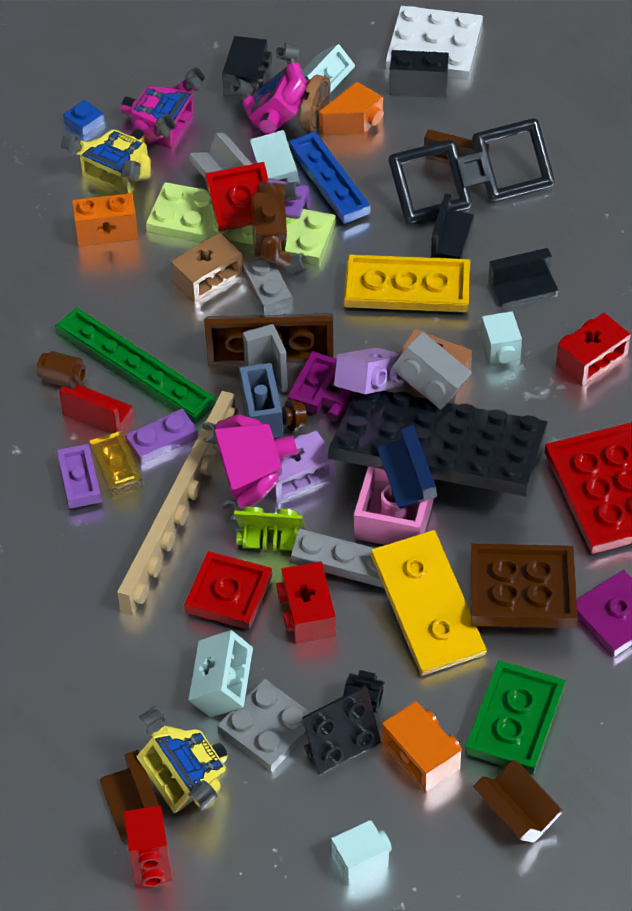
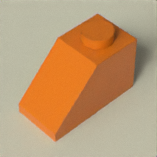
M359 82L354 83L319 111V133L322 135H343L367 132L373 126L378 125L383 119V97Z

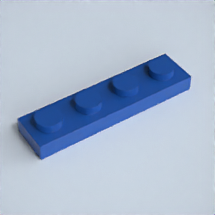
M316 132L289 141L290 151L344 224L370 214V204Z

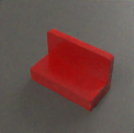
M77 384L74 390L64 386L59 390L63 415L115 436H119L134 415L132 405Z

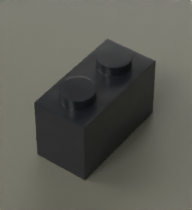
M234 36L222 72L223 95L238 97L230 92V85L240 87L238 78L252 84L253 92L251 96L266 83L267 74L265 70L270 69L272 64V52H268L266 39Z
M392 50L390 95L446 98L449 53Z

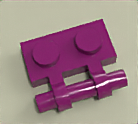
M312 351L287 400L301 401L306 411L318 414L322 405L329 407L326 414L327 418L331 421H337L340 415L346 412L350 404L349 398L355 391L340 388L338 393L331 392L330 390L335 381L337 359Z

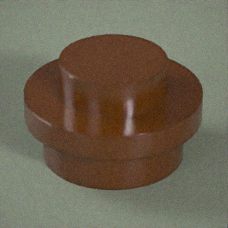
M294 399L286 400L284 407L281 408L283 425L287 426L290 432L298 431L300 427L306 425V408L301 401L296 402Z

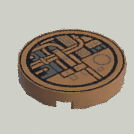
M318 74L314 75L307 84L306 92H309L307 100L303 99V102H301L299 114L301 128L311 133L319 130V111L329 104L331 92L329 77Z

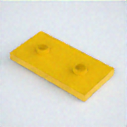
M348 254L344 307L468 312L470 259Z
M435 530L371 549V558L421 676L485 656L487 652L477 626H471V612Z

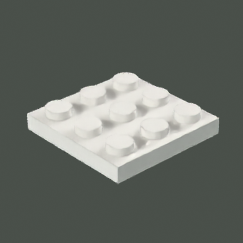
M401 5L386 58V70H390L392 50L449 53L448 78L469 80L483 25V15Z

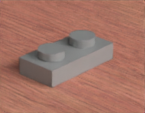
M263 257L243 263V274L264 314L293 305V297L274 263L265 260Z

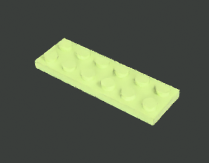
M164 182L146 222L147 232L200 243L219 233L208 190ZM303 209L299 219L286 217L287 239L285 252H288L291 256L303 253L306 259L302 260V263L320 266L336 224V215ZM252 225L220 232L238 250L254 253Z

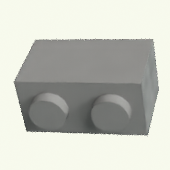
M424 332L405 349L391 368L440 410L455 396L472 374L469 369Z

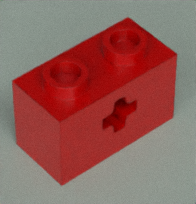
M602 313L595 319H589L579 330L571 335L564 336L557 346L556 364L583 386L628 355L631 334L606 313Z
M322 561L281 568L282 582L276 583L277 594L280 603L286 602L287 610L283 611L286 631H293L295 644L336 637V616Z
M161 805L124 811L135 887H157L164 882L172 881Z

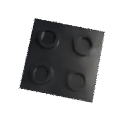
M366 685L302 717L309 742L304 745V749L309 758L314 757L319 774L381 743Z

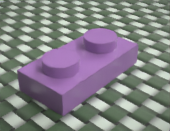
M180 409L126 434L125 437L126 443L142 465L197 439L198 430L184 410Z
M89 444L57 450L69 509L102 502Z

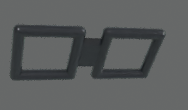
M532 118L477 132L472 136L476 153L464 157L459 156L456 142L451 139L391 154L388 162L405 221L411 224L438 217L441 204L414 210L402 164L443 153L447 154L459 198L451 201V210L453 211L469 209L472 206V200L468 187L483 183L485 184L488 198L492 202L552 187L555 184V178L539 121ZM529 132L542 177L498 188L486 142Z

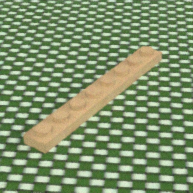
M222 391L206 422L216 424L220 420L237 415L239 411L238 408H235L234 394ZM201 430L117 591L120 612L133 615L138 604L144 603L148 594V584L152 577L156 578L158 576L165 551L172 549L175 541V532L179 525H184L191 500L198 498L201 490V481L204 475L208 476L214 463V456L217 450L219 451L217 444L203 441L204 438L210 437L212 430Z

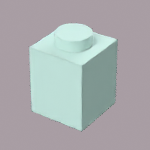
M513 311L482 316L481 339L489 364L509 363L520 360L522 337Z
M372 820L331 838L332 857L348 886L388 868L389 852L392 850L386 833L383 830L378 832Z

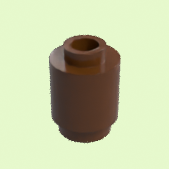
M51 351L41 354L37 363L36 373L38 377L43 378L44 382L74 389L77 384L83 383L86 376V366L83 365V360L79 357Z

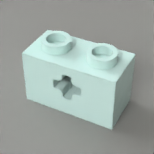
M232 630L199 640L188 701L209 717L243 708L253 647Z

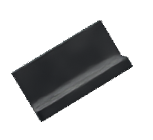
M445 193L432 232L431 258L463 259L474 223V214L451 210V194Z
M548 248L489 262L488 283L501 308L558 294V287L551 275L552 255Z

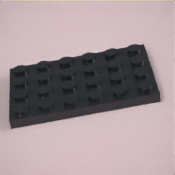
M378 391L369 394L355 392L329 446L328 459L384 469L378 447L401 439V429L414 425L433 479L526 497L546 434L548 421L539 420L537 417L530 415L517 416L507 414L505 411L498 409L485 410L475 408L473 405L466 403L459 405L447 403L440 410L428 399L415 397L407 392Z

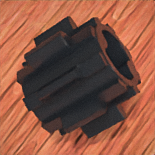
M359 670L358 675L350 673L346 680L343 696L366 685L373 712L377 713L381 705L385 682L378 680L376 673Z

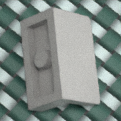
M225 133L215 134L208 152L190 153L188 157L204 178L205 173L252 164Z
M274 324L243 332L245 367L272 363L274 377L281 393L287 392L286 350Z

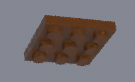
M471 543V626L577 628L578 617L573 546Z

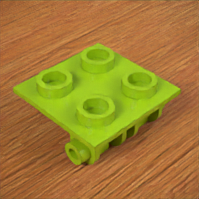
M244 507L243 511H234L240 529H244V532H237L236 540L237 545H243V549L260 550L262 531H264L263 550H267L269 531L274 532L273 551L278 549L279 532H281L280 551L292 552L298 529L306 530L303 515H297L295 510L278 509L276 514L263 513V509L259 507Z

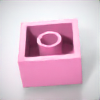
M368 466L354 512V539L387 545L425 533L434 498L400 509L395 501L385 470Z

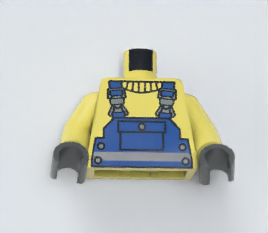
M135 129L129 136L117 130H110L102 137L88 142L82 141L79 136L72 133H65L60 148L69 149V153L73 156L76 154L80 155L82 176L123 194L131 193L139 180L146 181L150 178L151 159L147 154L144 132L140 129Z
M156 706L140 715L139 718L146 724V732L152 739L136 757L173 813L180 811L192 801L202 811L211 808L221 788L218 779L225 773V766L223 764L227 760L225 747L221 743L210 745L203 733L197 729L184 731L180 728L167 726L164 714Z

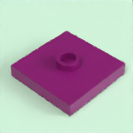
M622 570L576 599L578 619L614 657L632 646V578L625 570Z

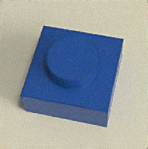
M83 100L63 114L64 123L82 136H85L105 122L104 113L86 100Z

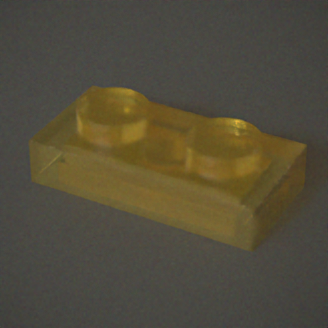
M121 431L90 440L91 449L111 496L143 487L141 475Z

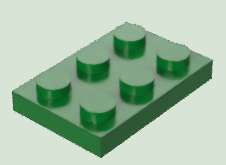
M498 660L465 745V754L505 767L512 760H515L529 774L534 775L565 690L566 680Z

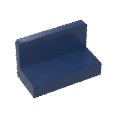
M414 425L401 429V439L378 447V452L395 501L400 509L437 497L436 486Z

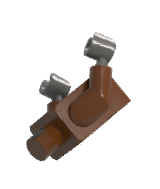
M264 181L257 185L256 193L252 194L250 199L254 257L262 256L269 262L286 267L289 274L305 271L307 268L301 262L306 259L303 253L291 256L288 252H285L287 239L285 201L301 199V196L296 194V186H300V183L298 181L289 183Z

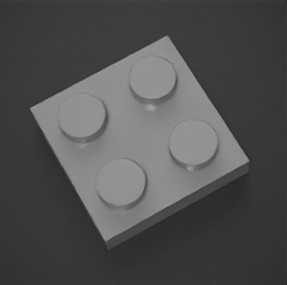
M264 679L245 697L243 708L231 711L217 725L218 733L272 773L308 737L302 717L311 712L267 679Z

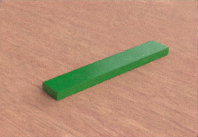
M76 307L55 325L56 333L174 411L183 409L194 424L214 407L216 403L214 396Z

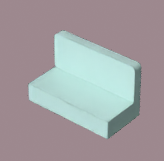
M337 44L320 52L302 70V74L308 81L316 74L329 77L332 92L355 67V64L342 47Z
M284 130L250 140L256 162L265 163L268 178L275 180L285 178L286 182L298 181L300 183Z

